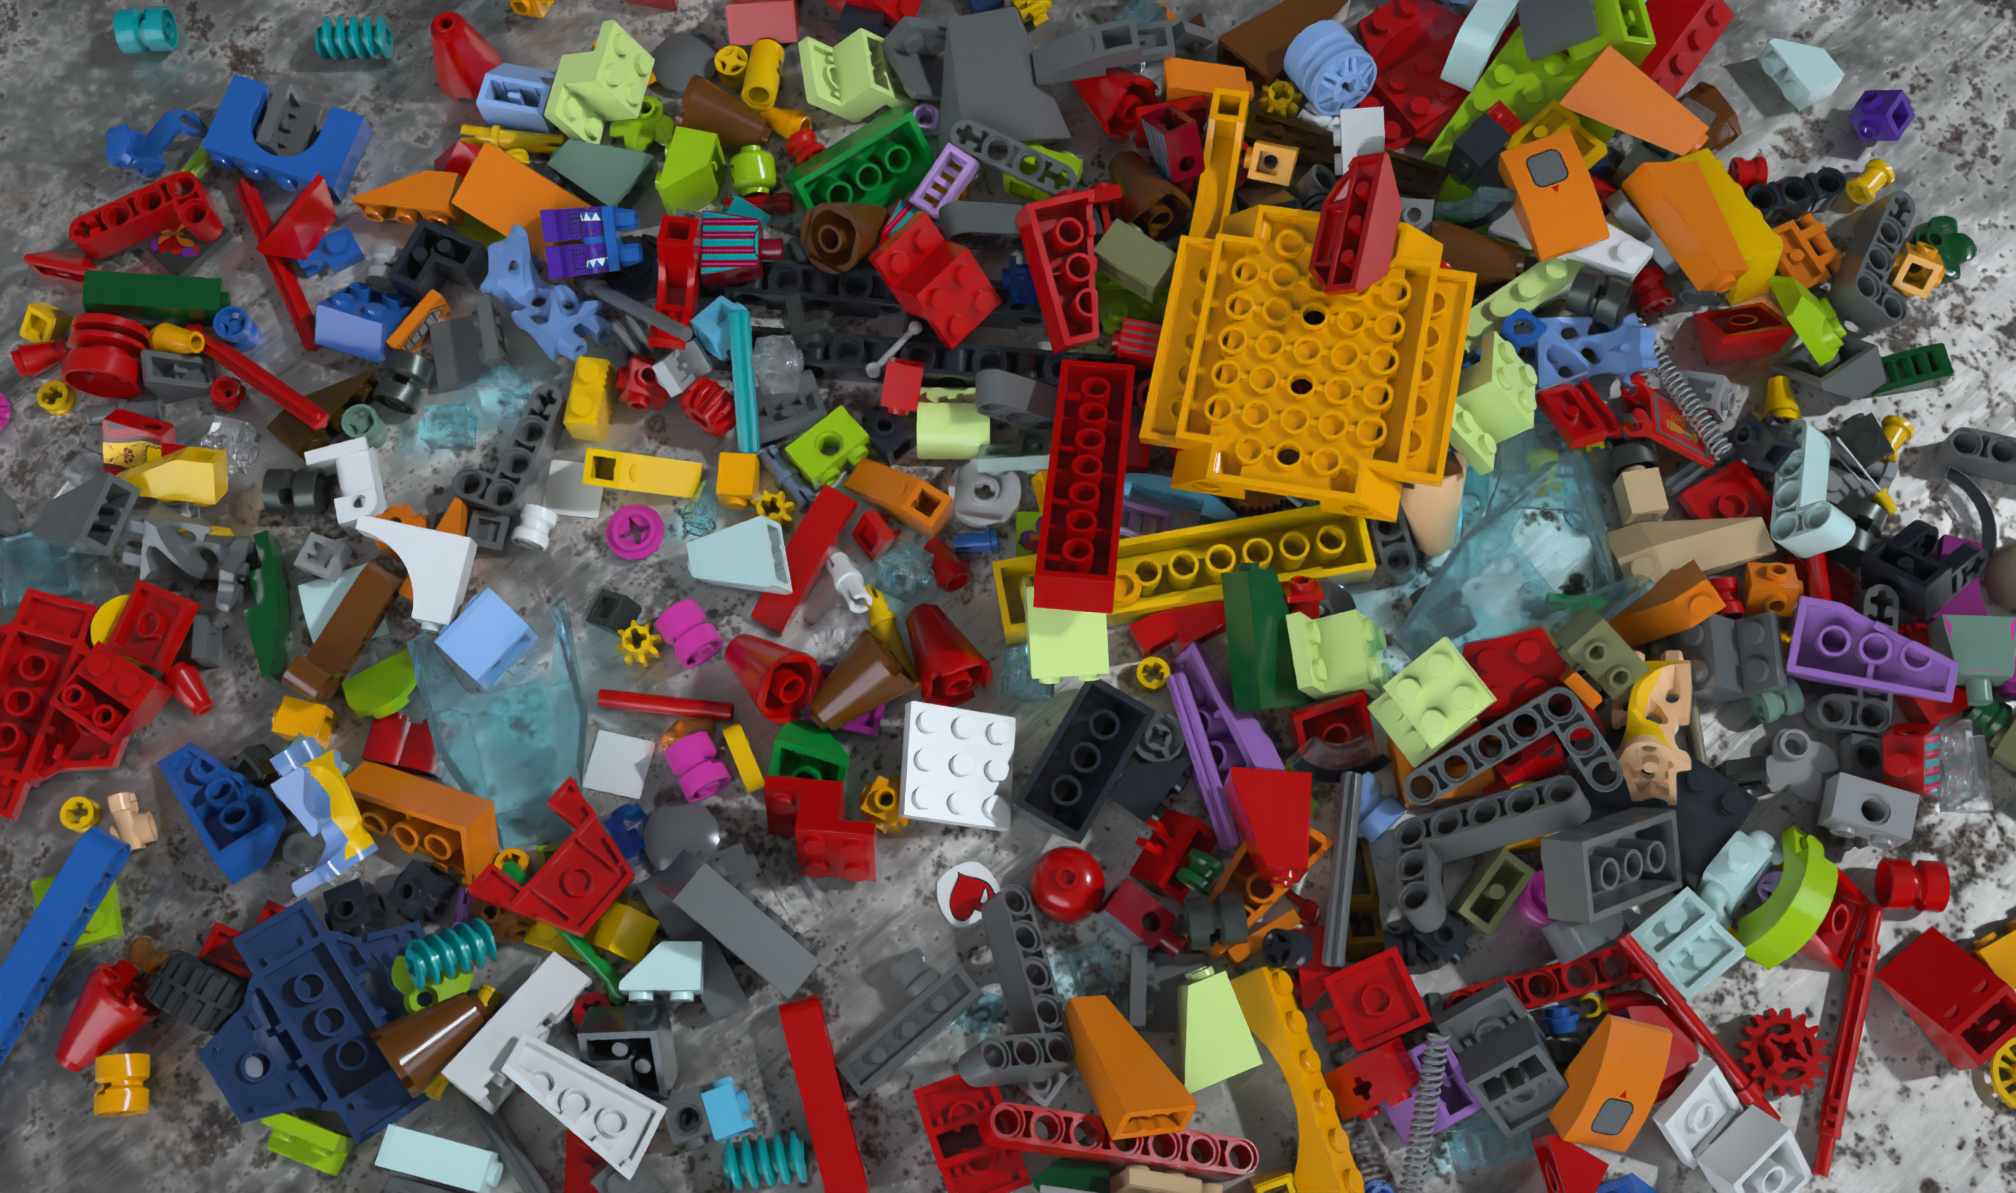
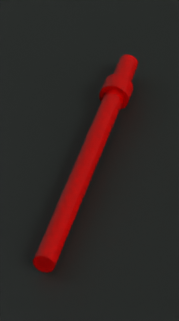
M1629 931L1620 933L1615 938L1616 943L1735 1086L1733 1091L1742 1103L1750 1106L1753 1104L1780 1122L1781 1117L1763 1096L1764 1090L1754 1078L1747 1077Z

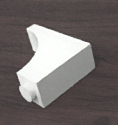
M359 514L355 529L362 535L376 539L391 547L407 568L413 587L411 618L422 624L421 630L439 634L444 625H450L452 620H456L460 616L478 545L470 537Z

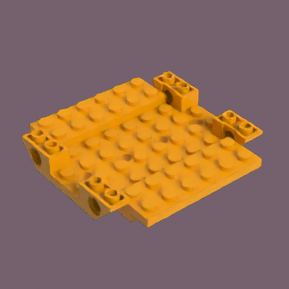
M1259 204L1226 216L1222 233H1216L1215 239L1181 235L1139 435L1140 443L1184 449L1177 451L1171 488L1245 499L1246 491L1252 490L1320 501V511L1396 523L1402 491V484L1396 481L1442 487L1477 273L1440 268L1443 244L1409 223L1399 222L1388 275L1361 292L1327 296L1308 270L1321 212ZM1310 311H1319L1325 316V319L1318 325H1310L1304 320V316ZM1304 379L1312 384V389L1306 394H1297L1291 389L1292 383L1296 380ZM1285 449H1292L1300 457L1296 463L1285 465L1278 460V454Z

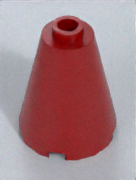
M443 12L437 15L430 25L437 83L442 91L452 99L470 98L471 101L477 100L485 73L503 64L496 49L463 17L455 12Z
M1122 66L1106 68V75L1070 81L1104 133L1115 141H1125L1130 138L1127 134L1134 129L1136 107L1159 103V98L1155 95V89L1159 90L1158 86L1151 79Z
M922 603L915 606L906 619V626L921 697L924 703L956 707L975 697L974 689L982 684L984 689L989 685L993 677L991 665L938 605Z
M750 634L736 636L726 648V663L760 713L773 723L785 724L801 717L802 715L798 712L807 704L811 706L809 702L822 686V669L817 665L816 660L807 653Z

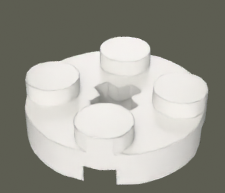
M976 458L971 459L970 463L964 465L961 469L959 467L953 473L948 488V494L953 499L955 517L966 525L977 529H985V526L988 525L990 529L1008 525L1021 504V482L1015 472L1009 471L1007 474L992 476L988 472L978 473ZM984 485L990 486V491L995 493V495L989 497L988 500H980V496L975 495L976 490L981 491Z

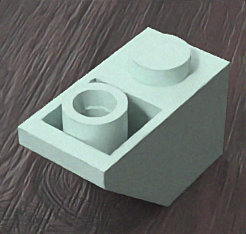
M1777 38L1768 42L1758 59L1764 72L1773 78L1781 88L1784 97L1789 102H1792L1799 112L1831 95L1845 75L1824 48Z
M662 941L619 982V991L623 995H629V1001L651 1002L653 1001V995H669V1001L673 1002L693 1001L694 995H703L705 956L703 942Z

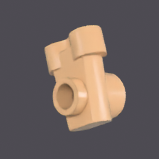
M123 792L107 797L110 812L113 814L116 823L110 826V834L130 844L131 852L146 849V843L158 840V831L151 812L147 811L138 814L139 807L135 793Z

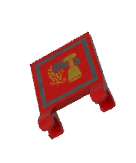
M1637 372L1630 375V382L1636 386L1628 387L1622 383L1620 386L1621 395L1628 400L1645 401L1646 412L1640 408L1634 409L1632 417L1635 421L1639 422L1630 423L1624 420L1622 422L1624 432L1629 436L1649 437L1710 469L1714 465V456L1710 453L1711 449L1706 448V444L1702 442L1703 438H1700L1698 433L1694 431L1690 421L1686 420L1687 416H1684L1682 410L1678 408L1679 405L1674 403L1675 400L1650 388L1641 374Z

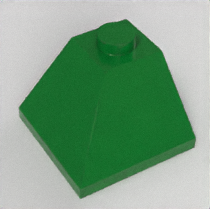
M797 719L785 723L776 736L769 775L844 782L845 786L850 757L826 728L823 730L818 725Z

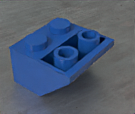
M352 283L317 303L315 343L380 363L387 359L392 352V349L386 342L387 339L417 306V302L405 299L400 293L382 292L372 289V286L367 283Z

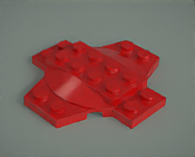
M1392 0L1358 21L1356 31L1364 50L1369 53L1377 65V76L1372 89L1366 97L1352 109L1383 107L1385 149L1399 153L1410 145L1426 147L1427 143L1433 144L1470 94L1469 91L1440 79L1454 41L1468 15L1453 14L1432 0ZM1517 12L1490 54L1481 77L1518 26H1520Z
M27 588L13 622L0 627V817L17 821L30 788H38L41 782L59 772L118 769L132 734L111 745L49 703L93 648L89 645L91 642L90 628L93 617L99 609L98 606Z

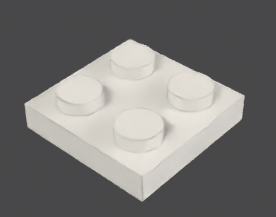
M1703 1058L1693 1070L1688 1072L1681 1085L1660 1105L1652 1118L1680 1161L1694 1170L1699 1164L1696 1159L1710 1143H1713L1730 1127L1732 1121L1743 1113L1744 1108L1717 1064Z

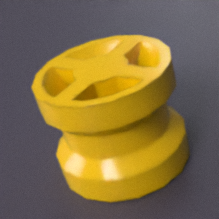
M730 45L722 48L715 55L714 62L719 80L728 89L737 90L743 88L749 61L744 49ZM736 67H739L738 70L731 72L732 70L736 69Z

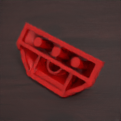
M1385 151L1353 157L1347 166L1349 170L1337 181L1323 202L1308 270L1327 296L1361 292L1388 275L1402 205L1390 156Z

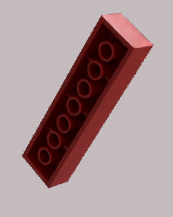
M1062 359L1034 574L1033 607L1113 614L1135 365Z

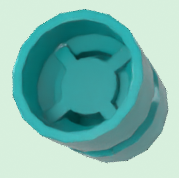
M146 7L143 12L139 8L118 9L115 11L113 19L114 33L118 46L123 53H146L149 48L154 52L174 51L177 48L178 28L173 12L169 7Z

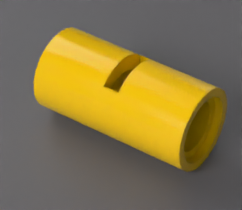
M758 40L751 48L741 97L744 104L753 110H768L774 106L785 52L782 46L773 40Z

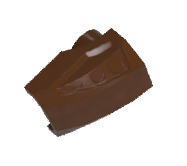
M1701 81L1693 89L1676 99L1710 127L1705 133L1709 138L1698 151L1709 148L1712 154L1716 156L1740 139L1742 131L1737 114L1715 86ZM1675 154L1671 161L1684 156Z

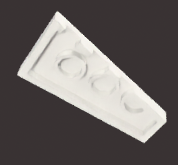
M1512 207L1489 227L1488 235L1497 238L1502 236L1518 241V246L1532 250V246ZM1607 223L1610 234L1609 239L1556 257L1563 261L1574 259L1585 263V266L1632 282L1651 259L1654 249Z
M526 1032L522 1033L501 1070L629 1181L634 1175L667 1107Z

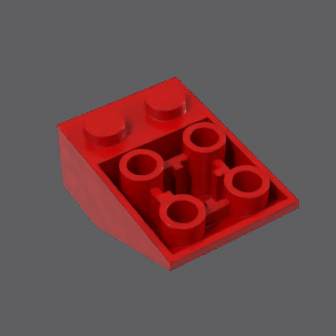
M1933 926L1924 931L1875 973V978L1958 1071L1980 1067L2016 1035V992L2008 983Z

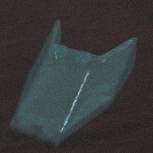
M1537 405L1536 410H1534L1533 428L1496 444L1497 451L1494 457V471L1480 476L1466 461L1467 472L1455 543L1452 547V577L1461 590L1472 570L1496 509L1506 507L1563 511L1564 519L1570 527L1578 531H1587L1593 548V597H1605L1616 582L1601 491L1585 447L1572 450ZM1573 512L1580 515L1583 522L1577 520L1574 517Z
M1548 460L1461 536L1393 638L1413 662L1443 637H1448L1462 655L1464 643L1541 626L1558 652L1563 646L1553 635L1585 606L1589 604L1608 622L1656 585L1650 578L1637 574L1569 598L1557 596L1512 539L1514 526L1543 483L1563 469L1558 462Z
M566 597L558 599L551 607L556 626L552 673L545 679L481 694H471L465 689L426 630L417 632L406 641L436 753L463 792L494 801L498 843L502 850L507 848L519 849L569 837L575 831L574 828L546 807L550 797L569 777L575 780L579 786L580 793H583L588 711Z

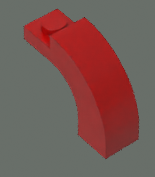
M663 215L656 242L659 275L654 310L692 329L690 321L696 314L700 280V220L697 218ZM650 325L648 334L649 346L678 350L686 349L687 341H683Z

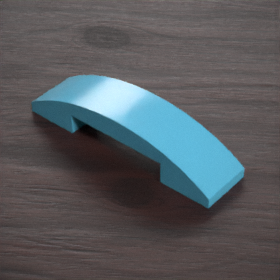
M1145 473L1125 474L1124 499L1130 500L1131 495L1134 494L1201 512L1198 526L1238 519L1230 508L1211 494L1171 488L1172 478Z

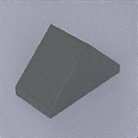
M146 349L140 352L144 385L159 399H163L165 404L210 394L211 385L216 380L214 360L212 358Z

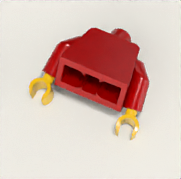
M1637 989L1607 994L1606 999L1601 1000L1591 994L1584 995L1579 999L1578 1004L1591 1002L1596 1007L1595 1013L1581 1015L1580 1018L1584 1021H1594L1601 1012L1609 1011L1610 1015L1668 1028L1673 1036L1670 1054L1662 1083L1653 1104L1669 1098L1684 1081L1685 1076L1689 1072L1688 1066L1698 1062L1699 1053L1695 1045L1698 1044V1041L1661 998Z

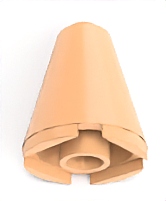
M1453 451V457H1446L1441 488L1396 481L1402 484L1400 503L1416 546L1420 551L1425 552L1429 556L1443 555L1455 543L1467 472L1465 458L1458 452Z

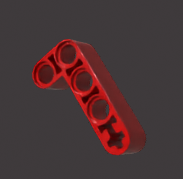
M182 170L79 216L70 224L68 232L72 241L89 257L103 259L180 223L197 240L207 243L219 238L224 227L211 194L193 173Z

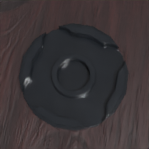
M648 234L622 237L623 245L641 243L643 262L626 266V270L604 272L608 286L639 302L656 297L659 275L657 238Z

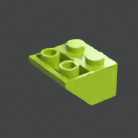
M1593 0L1595 5L1594 13L1601 36L1568 48L1572 66L1588 67L1602 49L1609 44L1638 68L1656 46L1644 0Z
M676 126L673 138H669L666 142V161L664 167L658 170L655 179V188L660 193L662 206L665 207L667 215L674 216L676 209L697 212L718 200L728 170L716 133Z

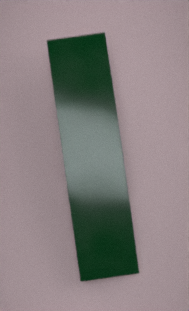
M268 530L253 535L262 568L248 572L257 606L243 610L261 675L273 686L278 687L283 685L281 681L285 673L289 652L291 608L288 575L281 543Z

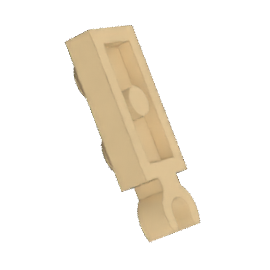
M1143 1164L1128 1165L1124 1171L1110 1178V1193H1223L1222 1185L1202 1184V1180L1186 1177L1185 1172L1169 1170L1162 1173L1150 1171V1167Z

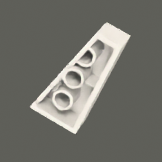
M553 952L548 958H542L532 969L529 979L510 995L500 1010L441 1073L458 1090L493 1115L515 1088L516 1083L501 1070L522 1033L526 1032L546 1043L550 1034L563 1020L571 1019L576 1001L583 994L592 992L595 989L591 978L556 952Z

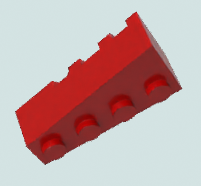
M1094 189L1027 203L1015 215L1053 355L1087 347L1099 338L1098 291L1095 290L1097 258L1094 257V236L1096 235L1095 220H1093Z

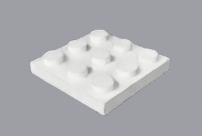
M917 701L906 703L898 817L1002 832L1010 830L1016 718Z

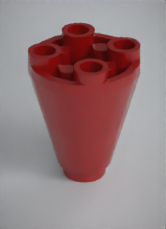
M123 959L118 960L115 965L103 963L99 964L90 973L58 1042L59 1049L55 1052L56 1059L67 1069L80 1072L85 1067L93 1065L96 1062V1057L105 1056L152 1023L163 1011L153 1005L145 996L149 984L138 976L139 971L132 963Z

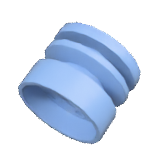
M1334 20L1319 21L1305 28L1292 41L1284 58V71L1289 79L1305 94L1306 98L1314 105L1318 112L1327 116L1340 115V109L1354 108L1372 89L1377 76V65L1373 58L1360 44L1356 43L1353 36L1342 24Z

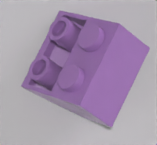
M1442 1041V1042H1437V1043H1439V1044H1441V1045H1445V1042H1443V1041ZM1424 1043L1408 1051L1418 1073L1426 1072L1420 1068L1421 1065L1426 1064L1422 1061V1058L1427 1056L1423 1053V1050L1431 1049L1426 1047ZM1450 1046L1446 1048L1448 1050L1447 1055H1445L1447 1061L1443 1063L1445 1065V1069L1442 1071L1444 1077L1441 1078L1443 1084L1439 1087L1441 1089V1093L1438 1094L1440 1100L1436 1102L1438 1108L1435 1110L1437 1116L1434 1117L1436 1123L1432 1125L1434 1127L1432 1135L1483 1108L1466 1085L1460 1063ZM1433 1049L1440 1053L1444 1052L1442 1049ZM1432 1057L1439 1061L1443 1060L1442 1057ZM1432 1065L1437 1067L1438 1069L1441 1068V1065ZM1432 1073L1436 1076H1440L1439 1073ZM1419 1084L1409 1089L1413 1097L1393 1107H1390L1387 1100L1381 1103L1406 1148H1408L1406 1143L1412 1141L1408 1137V1135L1413 1133L1409 1128L1415 1126L1410 1121L1416 1118L1412 1114V1112L1417 1111L1413 1105L1420 1103L1414 1098L1417 1095H1421L1416 1091L1417 1088L1421 1087ZM1427 1088L1433 1090L1434 1092L1437 1091L1436 1088ZM1427 1096L1432 1098L1433 1100L1436 1099L1435 1096ZM1423 1119L1425 1121H1428L1429 1123L1432 1122L1431 1119Z

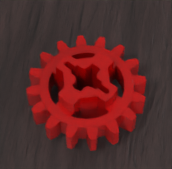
M1771 1008L1763 1011V1017L1759 1014L1751 1016L1749 1020L1753 1027L1744 1026L1739 1030L1746 1037V1041L1735 1043L1736 1048L1745 1051V1057L1738 1059L1737 1063L1739 1065L1748 1064L1750 1070L1746 1073L1747 1077H1757L1760 1080L1758 1084L1764 1091L1772 1086L1774 1097L1784 1096L1786 1090L1790 1097L1801 1095V1088L1805 1091L1813 1090L1816 1086L1811 1078H1824L1826 1074L1818 1066L1819 1064L1829 1062L1830 1059L1826 1055L1820 1054L1819 1048L1828 1045L1827 1040H1816L1814 1035L1819 1031V1026L1806 1027L1807 1015L1800 1014L1792 1018L1791 1008L1781 1009L1778 1015L1775 1009ZM1770 1026L1784 1027L1782 1031H1779L1778 1035L1765 1031ZM1777 1046H1784L1783 1052H1781V1050L1778 1049ZM1783 1053L1787 1059L1782 1060L1780 1058L1781 1054ZM1787 1070L1791 1071L1792 1073H1799V1075L1793 1079L1787 1080L1780 1078V1076L1785 1074Z

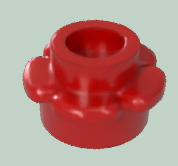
M224 376L213 382L210 394L212 402L217 408H225L230 411L237 409L242 400H245L247 390L244 385H241L239 379ZM229 392H232L230 397H226Z

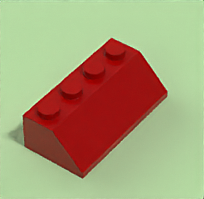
M1647 0L1645 2L1656 46L1638 69L1673 98L1677 96L1734 18L1735 14L1723 0Z

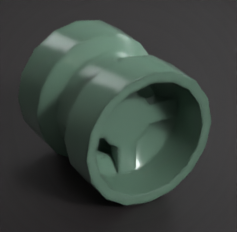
M357 404L347 409L342 416V428L351 439L365 436L368 447H374L375 449H378L385 443L388 437L387 426L372 407L365 404Z
M1786 677L1788 688L1749 697L1752 710L1761 723L1768 724L1777 721L1780 715L1792 716L1804 710V698L1794 679Z

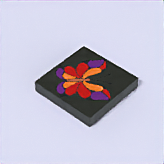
M180 223L138 243L173 276H190L225 245L233 235L224 227L222 234L216 240L208 243L201 242Z

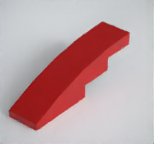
M826 484L824 485L785 549L793 593L784 595L762 592L750 616L751 619L783 636L821 578L820 571L840 542L838 536L858 507L857 501Z

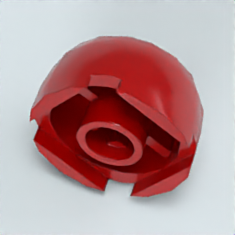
M1060 846L1047 851L1036 861L1030 873L1029 892L1033 905L1043 917L1057 923L1074 925L1086 921L1097 912L1105 896L1106 878L1101 865L1091 853L1075 846Z

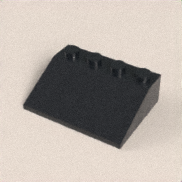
M1611 722L1606 729V733L1602 735L1613 753L1619 749L1627 725L1621 726L1620 729H1613ZM1689 753L1691 770L1679 771L1676 774L1677 805H1668L1664 800L1657 798L1632 801L1624 776L1621 784L1615 790L1599 792L1588 784L1579 770L1575 778L1591 805V814L1583 824L1632 807L1676 810L1683 887L1671 892L1675 896L1687 886L1692 891L1696 889L1707 866L1735 832L1741 828L1759 800ZM1608 762L1598 763L1592 770V777L1599 783H1608L1615 776V772L1610 770ZM1642 769V772H1643L1644 774H1647V775L1652 774V773L1646 772V771H1644V770Z

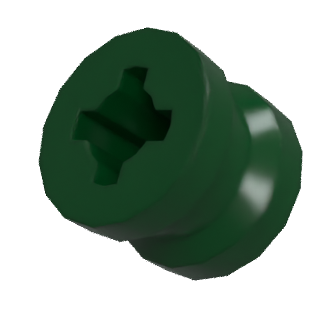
M1993 699V703L1990 705L1971 706L1964 710L1961 720L1966 724H1975L1980 728L1981 734L1990 738L2003 726L2013 708L2007 703H1998Z
M1192 848L1188 854L1189 861L1187 865L1178 870L1176 878L1193 891L1209 896L1213 890L1212 883L1214 879L1223 874L1225 867L1206 852Z

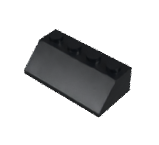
M1101 679L1085 681L1013 803L1011 812L1046 832L1081 844L1154 717L1156 710Z

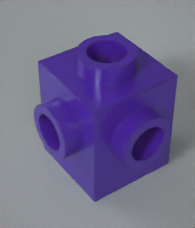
M1865 90L1848 114V117L1861 141H1898L1915 117V114L1903 90Z

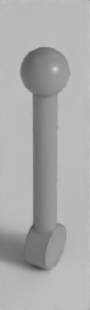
M919 321L910 322L909 330L877 362H871L866 366V372L870 378H877L881 374L880 368L887 362L888 357H892L913 335L921 333L923 326Z

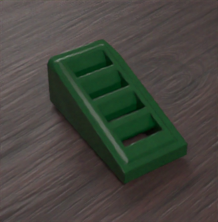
M1944 343L1926 345L1881 357L1883 368L1887 370L1890 383H1884L1872 391V396L1944 385L1953 376V368ZM1913 363H1917L1920 372L1918 376L1916 375ZM1899 365L1901 366L1905 378L1902 380L1897 369V366Z

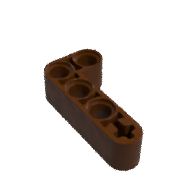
M371 560L360 572L308 654H300L291 662L281 682L314 703L328 702L338 691L342 682H344L400 595L398 591L406 579L379 562Z

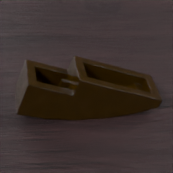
M1357 837L1345 950L1346 962L1363 961L1383 952L1385 946L1379 913L1380 897L1369 842L1365 837ZM1333 846L1329 851L1330 866L1332 865Z

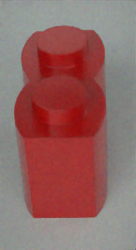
M399 712L380 719L374 717L361 756L363 760L375 762L399 771L441 780L454 736L448 730H445L446 725L444 723L431 719H424L423 724L409 722V716Z

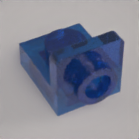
M1009 256V268L1002 269L1003 290L1011 291V303L1039 302L1029 264H1017L1016 256Z
M639 803L634 805L625 804L611 813L612 818L604 823L625 860L632 868H635L646 861L641 850L647 846L637 829L634 827L629 830V828L648 816Z

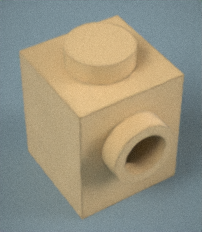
M1637 465L1626 468L1612 485L1622 526H1628L1637 522L1659 521L1669 509L1658 467L1645 469L1644 466Z

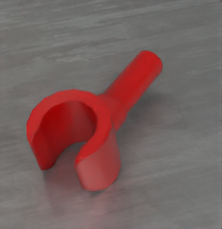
M1290 889L1284 896L1300 908L1297 914L1301 919L1300 923L1308 927L1316 926L1321 917L1319 905L1315 901L1304 899Z

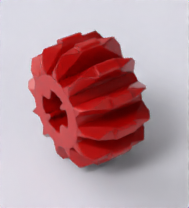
M703 376L696 378L679 398L680 408L686 413V417L692 420L695 426H699L705 433H710L715 437L725 436L736 425L734 395H731L726 390V387H721L714 380L711 381Z

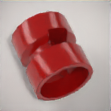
M1884 857L1877 865L1874 882L1875 895L1878 904L1883 906V909L1907 910L1912 905L1916 911L1940 913L1947 907L1951 887L1950 876L1945 863L1941 861L1918 860L1915 866H1913L1908 859Z

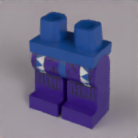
M619 206L540 210L544 243L583 239V244L545 247L549 279L626 270V266L643 262L641 243L623 245L622 230L639 229L637 210L619 209Z

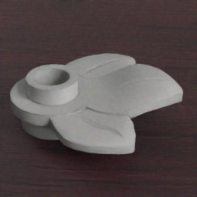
M1784 728L1773 737L1771 743L1773 753L1766 758L1771 781L1769 784H1766V787L1771 793H1775L1787 786L1797 797L1814 802L1821 791V773L1833 772L1840 768L1837 757L1830 747L1824 743L1810 741L1808 735L1800 729ZM1785 742L1794 744L1796 748L1794 754L1786 750Z

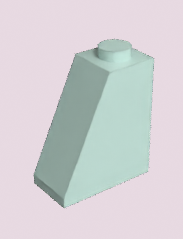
M760 515L686 543L688 550L687 566L692 577L716 586L784 595L793 593L781 524Z
M388 1124L375 1165L478 1193H490L491 1187L497 1186L503 1171V1163H500L501 1156L497 1152Z

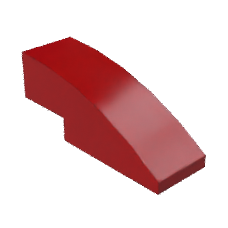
M1224 601L1179 606L1151 614L1130 624L1128 637L1142 660L1174 643L1182 653L1193 642H1199L1202 645L1227 631Z

